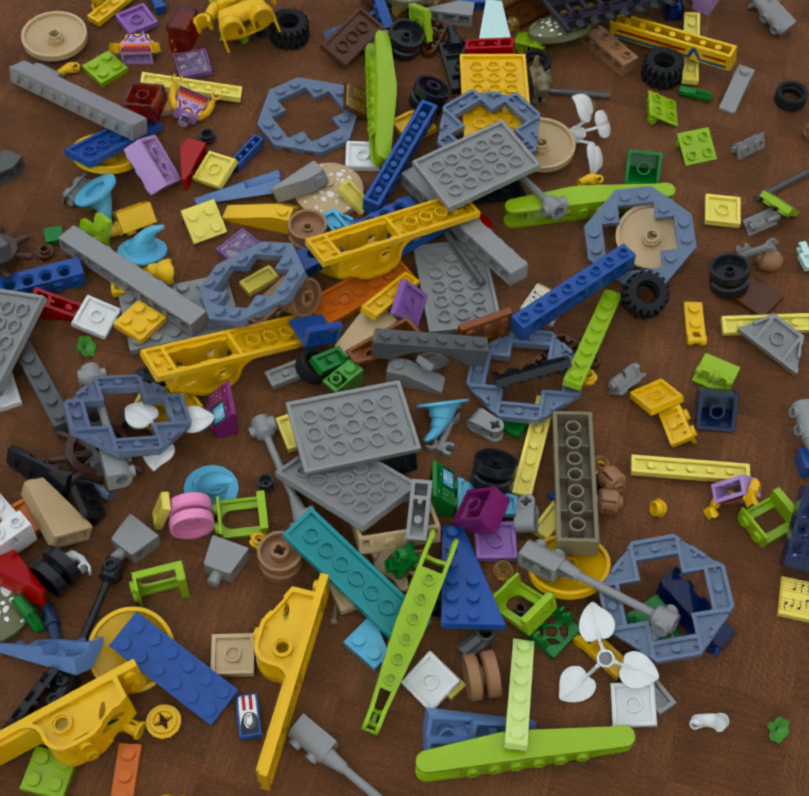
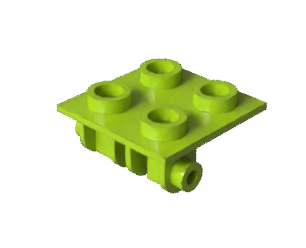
M528 32L518 33L515 38L517 53L523 54L524 48L525 52L528 51V46H530V50L533 47L534 49L542 50L547 46V44L532 41L529 38Z
M648 90V98L646 99L647 122L653 125L659 119L677 127L676 102Z
M709 127L677 133L678 141H675V145L681 149L685 166L717 160Z
M705 353L700 365L697 366L692 381L707 388L730 390L741 367Z

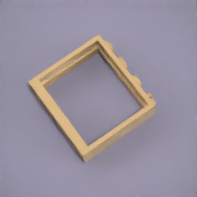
M431 502L427 538L431 529L436 530L432 542L435 543L440 542L441 526ZM351 525L358 551L361 554L403 548L408 542H414L415 546L426 544L424 541L406 540V529L362 536L361 530Z

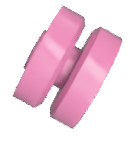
M189 492L175 496L170 500L171 510L168 517L170 519L169 528L171 535L179 539H196L213 531L215 522L211 498L208 495L199 492Z

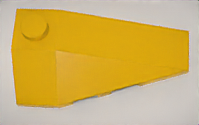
M287 203L227 205L222 220L289 234L288 220L291 215L299 211L300 207Z

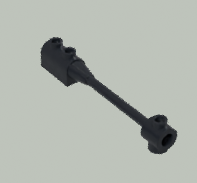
M113 556L106 557L98 575L102 585L79 638H86V641L88 640L110 585H116L122 580V572L126 564L121 559ZM58 670L44 706L80 688L81 681L78 675Z

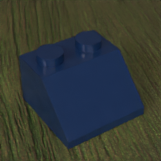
M697 387L695 429L734 432L739 394L736 390Z

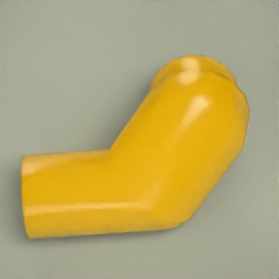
M68 62L57 71L63 75L77 73L80 71V64L78 62Z
M589 173L578 179L577 184L578 186L587 184L601 185L604 178L600 174Z

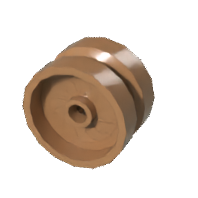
M313 209L297 211L288 220L289 243L293 244L295 250L307 247L305 239L327 232L326 218L322 213Z
M283 275L278 280L274 292L276 291V289L278 288V286L280 285V283L286 275ZM307 277L292 301L285 306L278 305L277 308L299 317L312 315L320 304L321 287L318 281Z
M282 530L274 531L264 536L257 548L260 572L265 579L276 584H285L295 580L302 572L304 566L303 557L282 538V534L285 532Z
M481 651L479 662L474 653L461 655L462 674L469 701L482 700L484 691L490 699L501 697V678L494 651Z

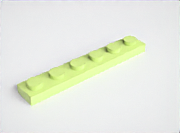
M513 638L504 748L527 751L534 641Z

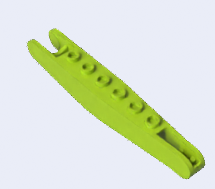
M378 30L374 36L375 44L368 43L365 47L366 106L370 159L374 165L382 167L392 151L397 81L390 37L386 32Z
M670 183L582 185L561 188L543 193L547 196L554 195L557 198L564 196L566 198L569 208L562 218L554 220L550 215L544 217L541 213L543 201L533 194L508 200L505 204V210L508 214L504 216L503 223L508 228H520L589 219L593 217L615 190L652 186L673 200L675 187ZM633 207L618 209V213L627 212Z
M431 529L393 625L368 711L361 726V730L376 736L425 632L459 539L456 538L452 541L446 561L435 559L427 554L436 534L434 529ZM426 561L443 568L442 572L438 573L423 567V562ZM380 688L390 691L382 710L374 708Z
M627 725L528 730L527 751L504 748L505 732H499L422 751L416 758L415 774L422 782H433L462 777L473 778L483 774L494 775L504 771H520L531 767L542 768L549 764L563 765L573 760L585 762L591 757L629 751L634 743L635 733Z

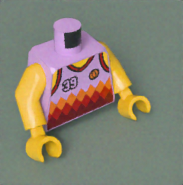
M136 30L134 34H127L119 44H109V53L120 54L122 63L125 65L154 64L152 53L157 54L161 52L160 43L150 40L149 35L144 34L142 30Z
M176 74L172 75L173 85L170 86L167 99L170 108L173 110L172 115L179 119L178 124L181 127H187L188 123L195 125L197 121H202L209 117L216 105L215 102L220 100L221 94L219 98H215L213 94L216 90H214L211 94L212 99L209 101V97L181 85L178 87V84L183 80V76L181 75L180 80L176 81Z
M738 475L711 484L713 499L710 502V506L704 509V514L708 520L712 517L716 518L719 515L716 509L721 504H741L745 502L747 508L751 504L756 506L759 503L757 498L761 496L759 480L756 477Z

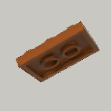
M508 307L459 324L458 335L487 337L488 343L499 337L503 338L509 335V331H511L510 323L513 312Z

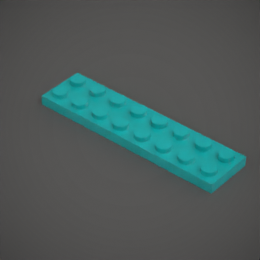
M311 507L282 534V538L319 573L328 574L329 583L389 639L405 595ZM429 618V621H428V624H427L426 628H427V627L431 624V622H432V620H431L430 618Z

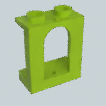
M780 487L774 489L770 497L761 501L756 506H752L747 510L742 507L737 516L740 525L747 529L751 534L752 540L758 543L761 548L799 528L805 518ZM775 508L786 523L765 534L754 519Z
M264 490L256 491L257 496L220 501L219 496H216V503L213 504L214 516L218 515V522H215L216 535L219 534L220 538L226 540L250 538L254 532L258 533L261 531V533L269 534ZM258 508L260 526L228 529L222 523L224 515L228 512Z
M182 560L131 573L133 581H129L131 593L133 594L134 602H139L142 608H144L142 596L178 587L182 599L190 597ZM174 570L176 573V577L147 584L138 583L142 578Z
M518 572L509 578L498 591L493 593L502 618L529 636L557 609L555 596L548 591L545 595H542L522 583ZM513 597H522L534 604L522 617L507 608V602Z

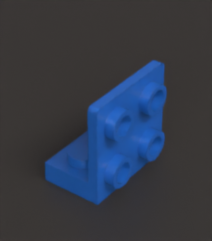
M322 314L291 319L289 322L304 348L338 342L343 328L340 321L328 323Z

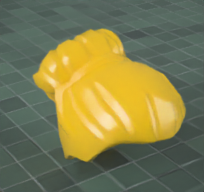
M166 258L157 264L152 263L146 267V271L156 279L162 280L165 285L171 286L175 284L173 280L174 267L171 263L172 259Z

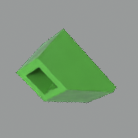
M349 359L323 379L322 382L334 393L356 389L364 382L363 369Z

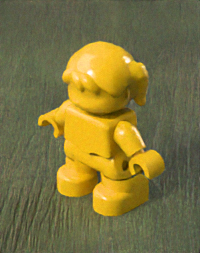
M208 0L210 4L206 11L196 15L193 19L194 26L199 34L203 28L208 26L210 30H213V22L218 18L219 32L228 53H230L226 41L254 34L266 28L272 22H274L278 32H281L271 6L266 4L264 0ZM270 0L272 5H276V0Z

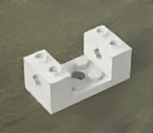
M0 492V519L2 520L0 523V555L12 550L19 553L38 539L27 518L20 510L16 512Z

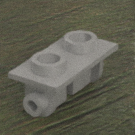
M764 132L753 134L752 137L745 139L743 142L732 145L730 150L732 153L737 154V160L765 148Z
M86 172L81 177L77 176L71 188L67 187L62 194V204L67 201L70 207L76 206L74 202L76 195L87 183L92 181L85 178Z
M769 208L743 219L747 235L751 236L776 225L781 215L779 212Z
M631 363L622 370L623 374L619 373L609 381L608 386L612 390L608 393L618 396L624 395L630 387L641 382V379L647 374L639 371L640 366L637 363Z

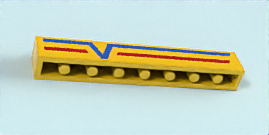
M620 14L617 15L618 18L615 22L610 21V33L615 38L652 49L655 47H669L671 50H676L677 53H680L683 58L727 71L731 70L736 61L737 46L635 16L628 18Z

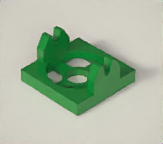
M559 606L550 615L551 617L558 618L554 624H547L544 621L539 626L543 629L542 637L541 632L536 630L530 636L523 631L521 632L530 641H534V644L552 660L580 633L579 627L573 622L571 612L566 613L564 606ZM563 624L566 625L567 629L566 638L559 634V628ZM548 627H553L556 629L557 635L549 637L545 630ZM548 640H556L559 644L549 645Z

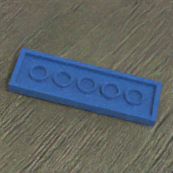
M137 112V114L147 118V134L132 141L106 128L64 149L65 156L92 168L124 151L123 149L138 139L152 136L162 131L163 124Z
M138 612L132 616L109 645L110 648L127 661L134 658L142 673L210 726L214 724L239 691Z

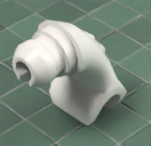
M74 550L65 553L74 563L79 564L78 568L82 574L88 572L89 576L92 575V568L85 559V556Z
M724 713L695 714L692 716L689 725L693 730L711 727L717 732H722L729 725V718Z

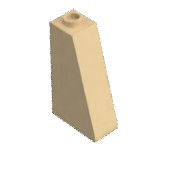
M388 311L376 321L361 312L335 344V347L340 346L345 353V350L373 336L375 328L385 329L398 322V320Z
M43 477L24 482L21 496L48 545L59 548L89 540L92 525Z

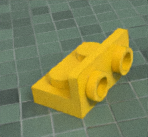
M678 404L658 413L673 448L688 441H692L693 444L697 443L695 436L698 434L694 425L690 426L688 420L691 419V416L687 409L683 410L681 405Z

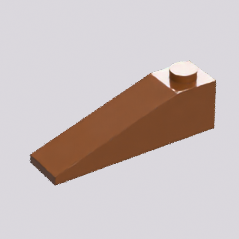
M408 317L385 328L421 332ZM373 336L345 350V353L356 365L383 359L372 358L371 342Z

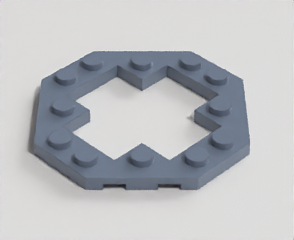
M297 77L269 90L257 122V128L276 150L284 148L290 149L294 153L305 154V152L313 153L314 156L322 157L346 146V141H351L357 116L343 109L344 85ZM305 92L308 93L314 102L330 96L343 112L332 118V123L338 130L315 141H311L304 131L288 138L275 120L286 115V110L281 103Z
M469 90L443 105L437 141L439 148L458 140L454 136L464 131L465 125L457 118L481 104L491 114L505 106L518 117L523 124L516 127L514 133L532 155H536L540 112L519 93L503 95L501 92L495 91L478 93L477 90Z
M652 186L615 190L584 226L588 262L592 264L606 255L602 227L620 225L618 209L653 205L655 221L673 219L678 249L660 251L662 267L643 270L645 272L653 270V274L656 272L660 273L659 277H664L666 279L664 283H668L697 248L692 213ZM641 270L628 271L617 278L616 281L624 285L630 276L636 272L639 273ZM640 286V287H637L636 290L649 289V288L644 287V286Z
M263 241L217 264L200 287L199 292L212 324L243 327L249 324L250 319L256 316L261 318L273 312L272 308L278 305L285 306L289 304L308 276L292 243ZM257 259L280 261L275 270L277 274H284L286 276L272 296L256 295L248 308L225 306L230 296L228 292L219 291L234 271L249 272Z
M538 330L523 341L512 331H509V335L492 341L488 344L489 353L484 366L470 365L466 381L467 388L495 417L500 418L502 421L539 424L552 416L553 411H560L581 398L582 389L578 391L563 385L561 391L542 389L540 404L502 401L504 389H501V387L497 388L496 385L487 384L491 360L510 361L513 347L549 350L547 360L568 356L572 362L574 358L573 351L565 343L560 342L553 331Z
M137 374L97 376L92 380V384L88 387L84 386L76 392L73 399H67L63 403V411L69 434L118 458L160 455L186 432L192 423L182 395L178 393L171 394L166 391L165 387L154 382L149 384L143 381V377ZM140 392L143 404L163 403L169 422L152 423L153 436L115 438L112 425L91 427L86 408L104 407L102 394Z
M675 534L632 541L627 547L626 552L619 558L611 569L610 574L602 583L621 592V586L640 583L637 563L678 556L682 576L704 572L712 610L691 613L695 634L653 641L649 621L627 624L623 603L599 591L602 608L608 611L615 621V629L612 635L636 651L646 655L656 664L701 657L734 610V601L725 565L706 556V553L693 545L690 546Z

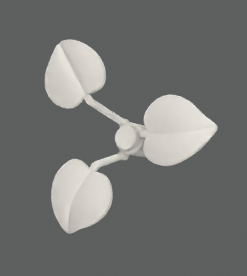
M576 94L572 96V99L576 104L577 112L582 122L572 126L570 131L573 133L577 144H588L587 156L590 173H596L603 165L601 149L599 146H595L594 142L585 141L583 138L586 137V132L598 129L600 138H607L611 132L610 123L606 113L603 110H598L595 113V123L597 126L588 129L580 127L591 120L593 105L587 95Z
M136 402L124 408L127 424L135 429H144L149 424L152 425V423H155L153 420L159 416L157 408L152 404ZM198 406L187 407L192 423L186 432L196 433L204 430L213 422L214 415ZM171 444L160 455L142 457L149 468L155 471L173 457L175 447Z
M594 602L588 604L584 609L579 621V631L587 642L597 639L601 649L596 656L597 664L587 673L580 666H570L563 671L559 682V698L562 701L580 702L591 697L595 691L596 683L589 676L600 666L603 668L610 667L612 664L621 666L622 668L619 672L621 681L624 685L633 689L642 688L659 679L655 665L641 652L631 651L626 653L622 663L615 660L614 654L610 650L605 649L601 638L607 639L613 634L615 621L608 611Z

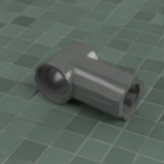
M477 629L456 647L459 656L461 657V655L474 653L477 656L485 648L492 646L495 640V630ZM483 632H487L491 636L488 638H483L480 634Z

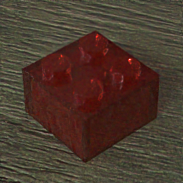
M178 5L176 10L173 11L172 18L166 25V31L169 36L168 44H170L171 51L183 53L192 50L199 36L193 23V19L197 15L196 8Z
M131 82L121 104L122 107L147 118V122L158 123L167 102L164 84Z

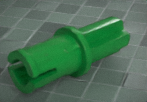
M681 85L678 95L693 98L692 100L695 98L709 102L712 92L700 90L697 87L692 88Z
M22 593L11 600V603L21 614V619L24 618L35 633L44 629V623L34 611L36 608H32Z

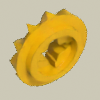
M166 704L153 708L146 718L148 732L153 738L156 737L161 740L168 737L171 738L172 735L179 731V727L182 724L179 711L175 707ZM161 715L165 720H170L167 722V729L163 725H159L161 723Z

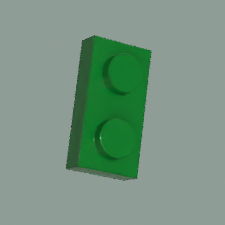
M340 346L312 356L309 362L318 375L321 376L339 368L349 358Z

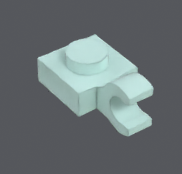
M806 241L798 243L800 247L796 248V252L798 254L797 259L804 272L809 271V247Z

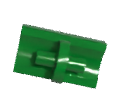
M408 542L403 548H397L394 551V558H387L384 561L386 572L394 573L396 579H401L410 569H416L420 555L414 553V542Z

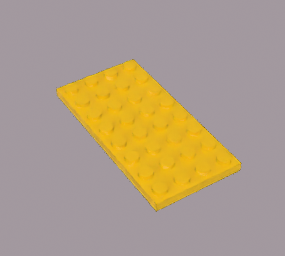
M460 54L461 95L469 90H477L478 93L495 91L501 92L503 95L519 93L530 103L526 54ZM480 104L462 115L463 124L465 125L463 137L502 119L513 132L516 127L523 124L505 106L491 114Z

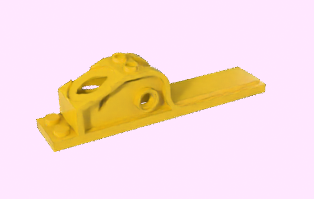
M437 198L305 239V245L322 267L329 266L338 278L359 277V279H371L393 270L400 262L404 247L411 240L480 218L481 212L472 202L448 212Z
M290 315L140 350V356L155 381H164L171 393H193L198 396H206L213 393L225 382L230 381V385L233 386L239 379L243 367L251 360L304 347L289 324L291 319L301 317ZM230 349L233 354L227 357L228 351Z
M320 573L319 579L314 581L312 591L292 586L273 611L270 610L264 616L259 627H255L253 633V640H255L254 650L259 672L266 679L282 684L256 767L257 780L261 785V789L270 791L328 601L330 594L328 574Z
M134 658L0 730V766L38 745H46L57 760L67 766H79L97 759L113 743V738L125 724L128 725L137 714L128 694L140 690L147 682ZM119 719L116 722L107 725L109 721Z

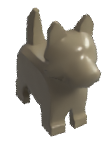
M538 55L535 56L533 65L527 71L532 104H538L540 97L541 103H547L548 91L552 84V71L549 69L545 72L544 68L540 65Z

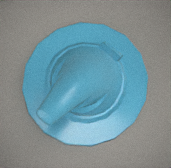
M104 174L93 179L78 192L74 202L78 207L90 205L93 209H96L97 213L101 212L112 220L111 190L116 184V177L113 174Z
M152 225L143 229L134 238L123 242L118 247L117 253L122 254L128 261L134 262L138 266H147L161 261L167 255L168 248L165 242L155 238V236L165 226Z
M469 398L418 404L417 408L426 407L429 409V418L432 419L431 429L422 441L427 443L436 439L451 423L457 408H460L462 403L468 402Z
M208 465L194 470L186 478L184 493L199 492L208 495L211 498L213 509V504L216 503V496H219L220 501L237 499L239 486L236 477L231 471L222 466Z

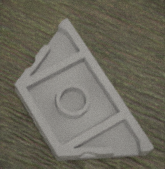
M775 313L770 314L763 319L753 321L751 324L741 326L737 330L738 333L794 376L797 374L804 335Z

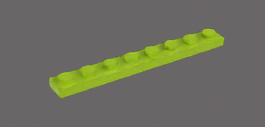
M608 289L604 290L571 362L572 367H569L564 377L563 386L581 391L622 297L620 293Z

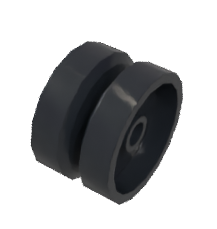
M403 18L395 20L391 24L388 35L391 41L393 58L400 61H411L418 56L425 37L424 30L420 24L414 20Z
M431 75L418 76L409 96V104L416 110L422 99L438 105L436 114L438 116L443 112V105H445L449 98L450 88L443 80Z
M725 253L713 258L709 270V288L712 293L725 299H733L744 295L749 289L750 263L748 259L736 253Z
M489 448L477 451L473 461L474 468L470 475L471 485L475 489L496 486L504 495L511 492L515 480L514 475L518 466L517 459L513 455L499 449Z
M49 545L42 552L43 559L36 558L28 566L42 586L58 598H62L69 591L68 584L75 585L83 576L78 566L64 552L53 545Z

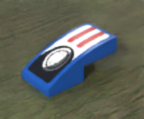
M257 693L235 696L240 740L262 737Z

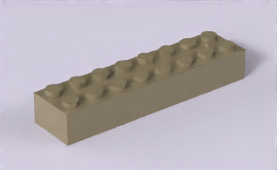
M553 411L551 426L556 548L563 550L565 555L597 556L599 549V524L592 412Z

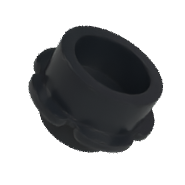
M209 128L203 129L199 135L201 142L206 144L213 143L216 137L213 130Z
M268 473L261 474L256 482V487L261 489V491L269 492V490H273L276 486L275 479Z

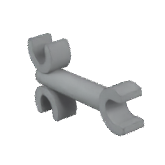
M770 238L765 244L751 248L746 242L743 248L737 245L736 251L737 254L744 256L746 259L765 251L773 253L777 251L774 245L778 244V241L775 238Z
M457 413V416L453 418L448 427L441 433L439 440L436 438L429 441V443L434 445H425V451L429 453H442L445 458H451V452L446 450H454L455 444L446 441L453 424L459 422L460 413Z

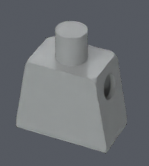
M130 513L112 536L111 541L116 550L110 556L121 560L126 557L132 563H137L161 545L159 535Z
M213 535L204 560L205 573L210 575L207 584L217 588L221 580L233 582L250 558L249 548Z

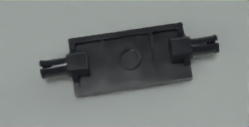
M449 25L446 27L448 39L445 42L438 43V49L451 93L453 94L461 92L460 54L470 53L465 52L466 40H463L457 34L456 26L452 25L451 29Z

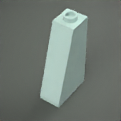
M486 0L479 38L511 37L502 1Z

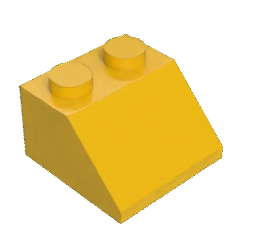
M142 201L112 212V216L115 221H118L122 233H126L127 236L137 233L136 229L142 227L145 229L157 222L149 201Z

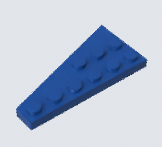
M442 525V561H446L452 541L456 538L459 539L441 587V628L505 630L506 624L464 528Z

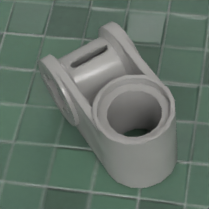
M478 408L466 423L472 432L481 435L490 442L497 443L503 438V421L483 408Z
M524 494L517 501L516 515L514 517L516 533L538 531L540 511L535 505V498L531 494Z

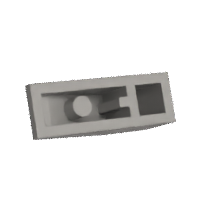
M454 1L426 7L430 9L433 20L443 22L446 25L472 27L475 2Z
M743 65L738 66L718 110L731 115L736 113L751 85L755 72L754 69Z
M312 161L272 187L271 190L276 201L280 203L315 192L328 184L329 180L324 169L315 161Z
M396 357L389 359L386 382L400 380L403 388L442 395L445 383L444 376L434 371H426L419 364L407 359Z
M412 479L406 540L427 542L432 480Z

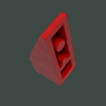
M515 37L466 39L465 52L470 54H517Z
M186 138L179 148L182 183L185 191L190 187L193 175L207 155L206 143Z
M34 287L31 294L44 295L48 299L39 316L41 319L72 321L82 303Z
M12 550L0 555V585L18 595L22 593L26 599L40 606L45 605V588L18 553Z

